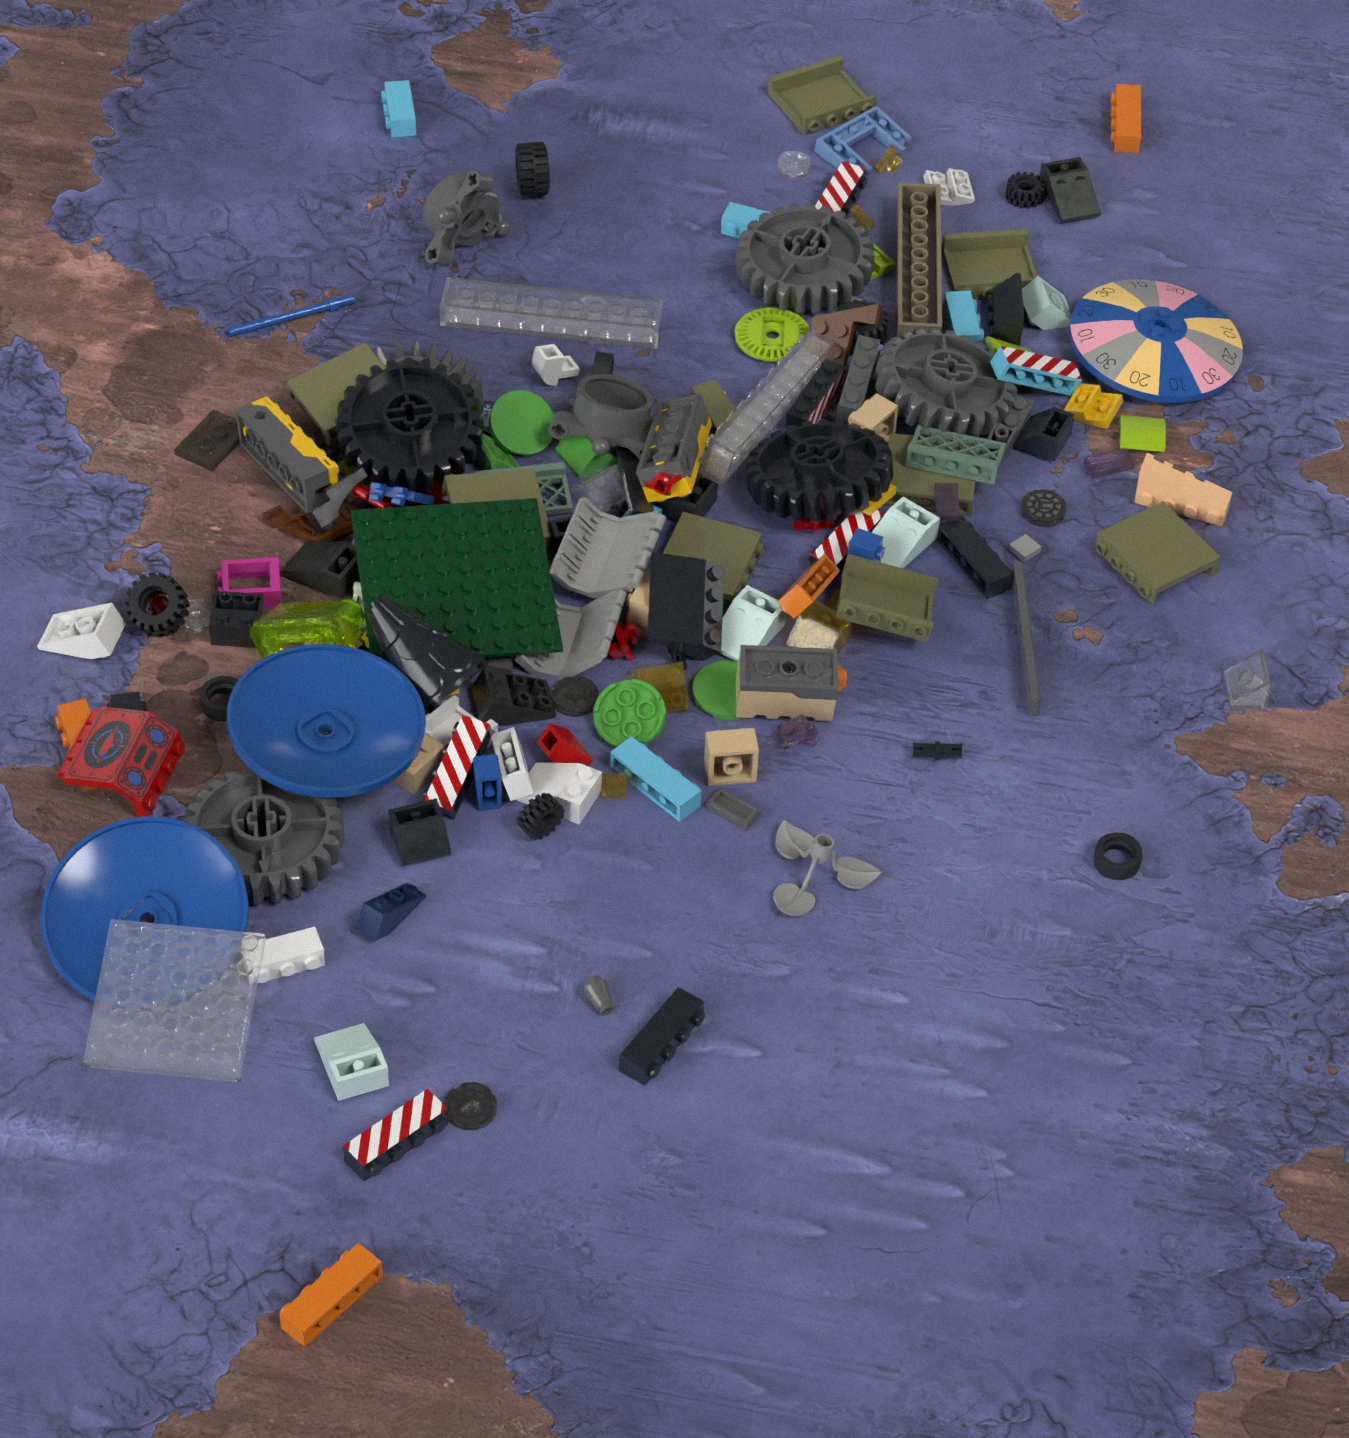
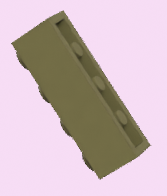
M716 379L691 386V395L701 393L712 421L710 434L714 441L723 447V455L726 460L750 454L752 444L754 443L753 433L746 428L743 417L737 414L734 403L728 400L725 389L719 386Z

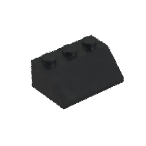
M1015 273L992 289V296L987 298V310H991L988 313V325H992L989 328V337L1019 346L1021 344L1024 322L1021 273Z

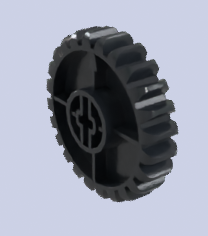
M405 357L403 365L398 366L396 361L391 359L386 362L387 369L382 370L380 366L374 365L370 367V377L365 374H359L355 378L356 386H348L346 388L344 400L338 404V417L335 421L338 446L341 452L345 453V460L348 465L357 466V469L363 468L367 474L365 478L372 475V482L384 484L386 481L389 482V487L391 488L405 485L408 491L413 492L417 491V485H422L428 492L434 490V481H438L443 485L445 475H451V473L454 475L464 474L465 464H472L475 461L476 450L480 449L483 443L484 417L481 414L482 404L478 398L474 397V389L470 384L462 385V376L458 372L447 376L446 365L439 364L433 369L429 359H423L419 365H414L411 357Z
M819 420L818 424L806 421L802 422L800 427L796 425L787 426L785 432L775 431L770 434L771 439L764 438L758 442V447L751 450L745 465L747 489L749 494L752 495L753 501L761 505L764 511L769 513L776 512V516L780 518L792 516L793 521H803L804 518H810V522H819L824 517L830 521L836 520L837 515L840 514L845 517L854 515L855 509L865 510L870 507L869 501H879L882 498V493L888 491L894 475L892 452L890 447L886 445L885 439L882 436L876 435L874 430L868 428L860 430V425L854 423L846 425L845 421L836 420L834 423H829V420Z

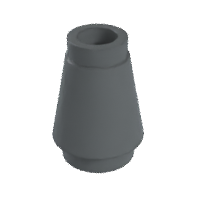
M597 975L583 983V994L602 1016L611 1013L615 1009L606 980Z

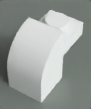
M555 344L536 346L534 349L532 366L546 384L557 386L559 378L578 376L580 368L570 355L563 356Z

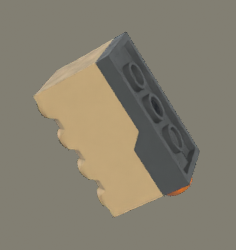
M740 645L736 672V717L753 718L756 715H765L767 719L789 716L791 720L813 717L815 721H832L837 695L846 687L847 671L838 664V649Z

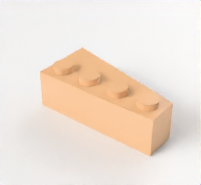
M1146 454L1139 473L1134 503L1152 507L1163 501L1177 515L1223 527L1230 507L1231 491L1207 480L1203 482L1197 480L1194 474L1188 471L1182 473L1172 468L1173 464L1166 461L1161 463L1153 459L1154 455Z

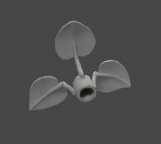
M786 820L781 823L776 833L775 845L781 855L788 859H797L800 856L807 858L811 855L813 859L801 888L792 883H784L777 886L774 891L773 900L777 908L787 915L803 916L814 908L815 896L805 890L817 863L823 864L831 858L833 870L838 871V881L852 889L865 888L881 875L882 871L854 857H840L836 863V851L833 850L834 839L827 834H818L814 839L809 833L794 827Z

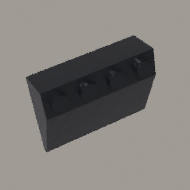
M652 553L647 639L701 661L720 653L722 645L724 567L706 559Z

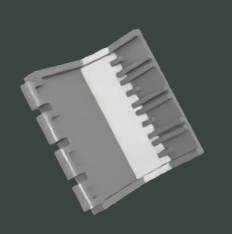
M587 497L580 498L550 568V576L563 588L591 598H600L615 589L631 593L633 588L639 587L644 574L643 571L647 567L651 552L654 550L666 517L658 511L619 518L601 512Z
M615 589L581 608L560 604L555 599L563 652L516 655L515 661L531 675L565 681L601 663L602 659L607 657L627 593L624 590L618 591Z

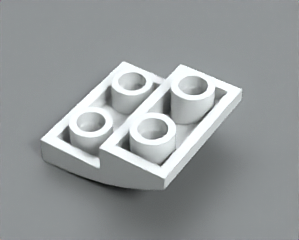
M948 168L946 174L926 170L923 176L925 184H940L941 205L954 206L974 202L975 198L967 172Z

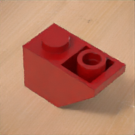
M550 723L536 740V743L547 757L555 763H580L589 767L594 761L568 728Z

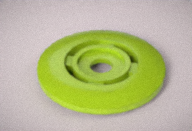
M774 307L760 308L745 314L740 318L735 327V340L739 348L753 358L768 362H782L798 357L806 351L810 335V327L801 316L792 311L786 310L784 312ZM776 332L779 334V337L773 339L767 337L766 334Z

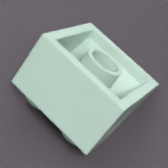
M1039 276L1022 288L1023 308L1028 314L1026 318L1033 326L1037 325L1042 330L1069 327L1072 313L1062 293Z

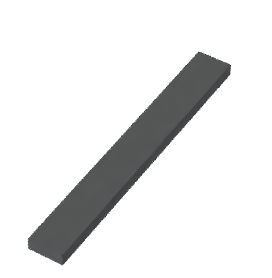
M1013 561L1012 589L1029 716H1037L1039 714L1041 698L1022 561Z

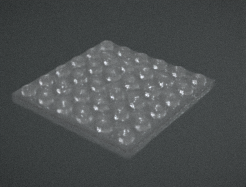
M111 919L83 1059L84 1067L241 1082L266 940L265 934Z

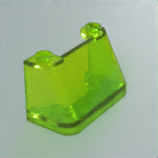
M347 599L279 603L253 623L250 636L262 659L281 651L282 643L320 641L321 644H334L354 648L365 614L356 601Z

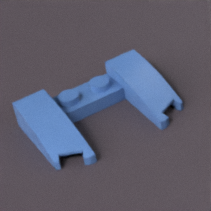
M875 106L818 138L814 151L836 168L844 161L866 168L865 173H870L873 168L849 146L871 135L883 145L902 155L906 149L903 145L905 142H910L911 136L878 106Z

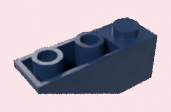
M405 883L363 903L356 929L375 941L389 935L426 898V894L419 891L415 885Z

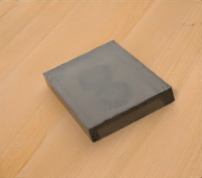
M213 409L174 449L175 455L213 472L240 444L237 419Z

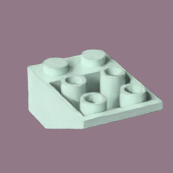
M905 497L898 500L888 509L872 531L874 534L883 536L885 553L881 563L904 568L938 538L940 518Z
M746 585L735 597L722 618V645L720 653L738 662L740 645L766 646L786 622V613L782 610L778 602L779 600Z
M364 1023L314 1037L315 1044L338 1101L389 1086L388 1066L379 1045Z

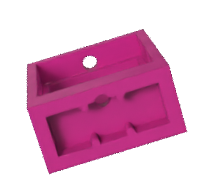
M279 557L222 560V570H218V584H223V587H218V591L263 594V608L282 607ZM270 576L271 587L229 590V579Z

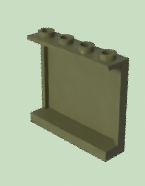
M840 55L769 77L768 94L803 135L848 122L876 106L877 96L867 97L843 70L844 59Z
M1012 229L943 234L942 254L952 290L971 291L973 299H987L992 296V289L1015 273H1021L1022 288H1024L1037 277L1028 248V230Z
M366 343L354 347L287 381L290 397L292 399L296 397L322 431L323 439L327 446L338 442L335 423L338 417L337 407L339 402L344 400L346 388L348 386H356L355 378L359 374H365L370 377V367L374 365L380 366L382 370L386 369Z
M890 433L888 446L892 452L894 472L890 484L896 486V494L882 506L892 507L898 500L905 497L927 511L971 516L975 481L906 467L907 450L913 436ZM944 440L946 443L952 442V440ZM935 442V443H932L931 445H932L933 447H935V446H938L939 444H938L937 442ZM966 444L968 447L975 446L972 444ZM960 447L953 448L955 451L962 450Z
M535 469L445 475L442 493L443 497L448 496L449 504L537 498L546 550L549 549L552 533Z
M1163 501L1099 531L1095 546L1097 552L1114 569L1118 570L1125 577L1126 581L1132 584L1140 592L1141 596L1146 598L1152 605L1156 603L1158 593L1203 571L1210 577L1217 574L1221 556Z
M683 512L663 554L706 559L723 566V599L729 601L730 607L743 587L749 584L750 572L755 571L757 557L762 556L765 544L762 543V532Z
M848 554L841 574L836 618L928 642L934 625V621H931L933 596L938 584V578Z

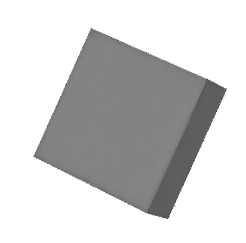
M1025 534L1010 543L1008 550L1025 563L1041 553L1042 546Z

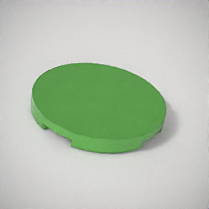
M514 390L502 395L492 406L488 423L490 433L495 442L506 452L509 451L517 455H523V457L533 456L542 452L553 439L549 433L553 412L549 405L538 395L525 390Z
M719 661L702 668L694 678L692 688L694 702L698 708H702L712 714L713 718L729 721L743 719L736 717V672L738 662Z
M632 679L610 684L601 692L594 705V723L597 732L607 744L615 748L631 736L638 742L648 746L657 739L665 726L666 707L663 698L654 686L643 680Z

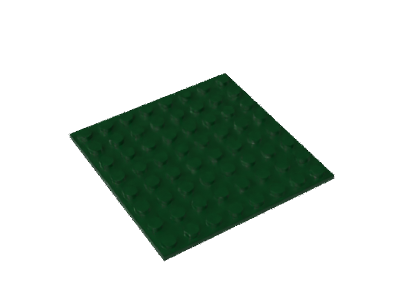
M537 498L351 510L361 593L371 654L386 661L385 655L381 654L368 618V612L371 610L369 605L378 597H381V599L387 597L424 618V621L450 634L452 638L480 653L484 658L563 652Z

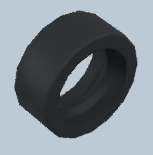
M596 352L592 375H613L614 354Z
M218 676L204 683L200 690L201 709L208 718L218 722H227L228 704L218 705L212 703L210 698L220 693L231 694L238 681L237 678Z
M1118 832L1106 834L1096 844L1094 865L1097 871L1104 877L1112 880L1129 879L1136 875L1140 869L1143 856L1142 847L1134 837L1128 834ZM1112 849L1127 852L1133 860L1126 863H1115L1106 858L1104 853Z

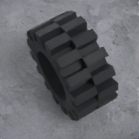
M1023 171V174L1017 172L1016 175L1012 174L1011 178L1009 177L1007 181L1006 199H1008L1010 204L1013 203L1015 207L1020 205L1021 209H1023V206L1030 209L1031 205L1035 208L1037 204L1040 205L1041 201H1043L1044 180L1040 179L1039 175L1034 177L1032 172L1030 175Z
M542 793L541 796L538 794L534 800L532 798L529 800L528 805L525 804L522 807L524 810L519 812L520 817H517V824L531 839L537 840L539 838L540 840L543 839L544 835L546 837L550 835L549 832L551 830L553 832L556 830L555 826L560 825V819L564 818L563 813L565 810L550 793Z

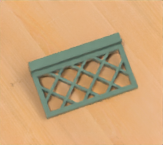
M918 425L912 442L908 446L905 466L995 485L1006 443L950 431L941 432L940 429L935 428L923 429L922 426ZM921 434L928 435L931 437L924 438ZM948 439L952 440V442L946 443L944 440ZM935 442H937V443L939 444L938 446H935V447H933V446L931 445L932 443H935ZM966 444H972L975 446L968 447ZM960 447L962 450L955 451L953 448ZM989 449H996L997 451L991 452ZM980 451L983 453V455L980 456L975 454L976 452Z
M564 462L474 471V473L535 469L541 494L547 491L553 495L549 500L542 497L546 514L573 512ZM562 484L559 490L550 487L551 485ZM559 498L565 501L567 505L558 506L554 502Z

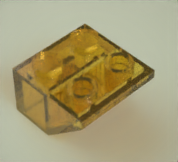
M815 600L800 613L785 646L838 649L839 653L851 640L853 622L836 618L837 611Z
M682 661L631 668L632 679L643 680L658 690L665 703L666 713L690 709Z

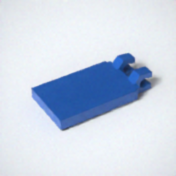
M372 482L369 492L372 493L369 496V499L372 501L382 502L383 497L386 496L392 498V504L404 506L405 501L434 505L436 498L435 496L408 491V488L386 487V484Z

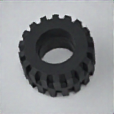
M543 141L518 143L515 148V166L519 193L522 197L548 195L550 190V170L546 145Z
M858 299L853 300V302L847 301L844 302V305L838 306L835 312L874 305L876 303L872 301L867 302V300L858 301ZM883 307L881 308L878 326L856 323L849 354L853 355L859 335L878 339L880 344L885 346L889 319Z
M152 572L149 573V577L145 575L140 576L141 581L137 582L135 580L132 583L133 589L128 588L126 592L129 598H125V604L128 606L125 607V610L130 620L149 636L153 634L155 637H161V633L169 636L171 630L177 632L179 630L177 626L179 624L184 625L186 622L183 619L184 616L188 617L189 615L187 607H190V602L187 600L186 592L171 576L167 577L164 573L159 572L157 576ZM158 594L168 595V606L162 613L154 616L147 615L146 606L152 597Z

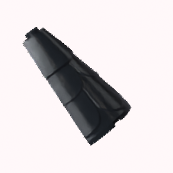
M378 597L369 605L371 610L368 612V618L381 654L385 655L386 661L400 670L414 685L424 705L425 716L432 713L442 701L489 664L480 653L455 640L450 634L424 621L422 616L387 597L384 599Z

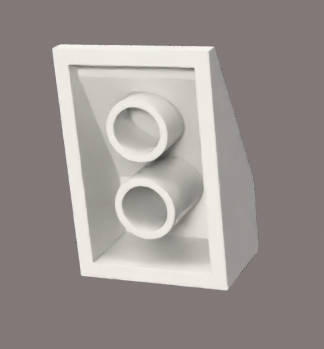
M113 603L53 614L37 647L39 650L86 659L105 658L112 654L126 623Z
M535 763L529 772L534 794L516 800L529 804V800L531 798L534 800L536 795L539 794L541 796L542 793H550L563 806L565 810L563 819L580 825L602 791V772L580 763Z

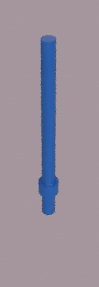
M353 294L341 298H329L326 302L228 328L229 336H234L330 310V312L339 310L341 306L355 303V298Z

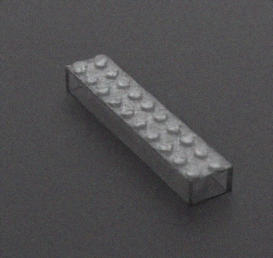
M447 277L440 303V326L658 349L663 322L664 300Z
M812 329L805 336L801 335L796 346H791L787 356L781 357L777 367L770 369L767 378L760 380L757 389H752L746 401L742 400L736 412L732 411L729 414L726 423L722 422L717 428L715 435L711 434L705 443L707 450L700 457L699 463H701L698 473L722 486L747 459L751 450L758 446V442L764 439L787 414L825 359H828L834 341Z

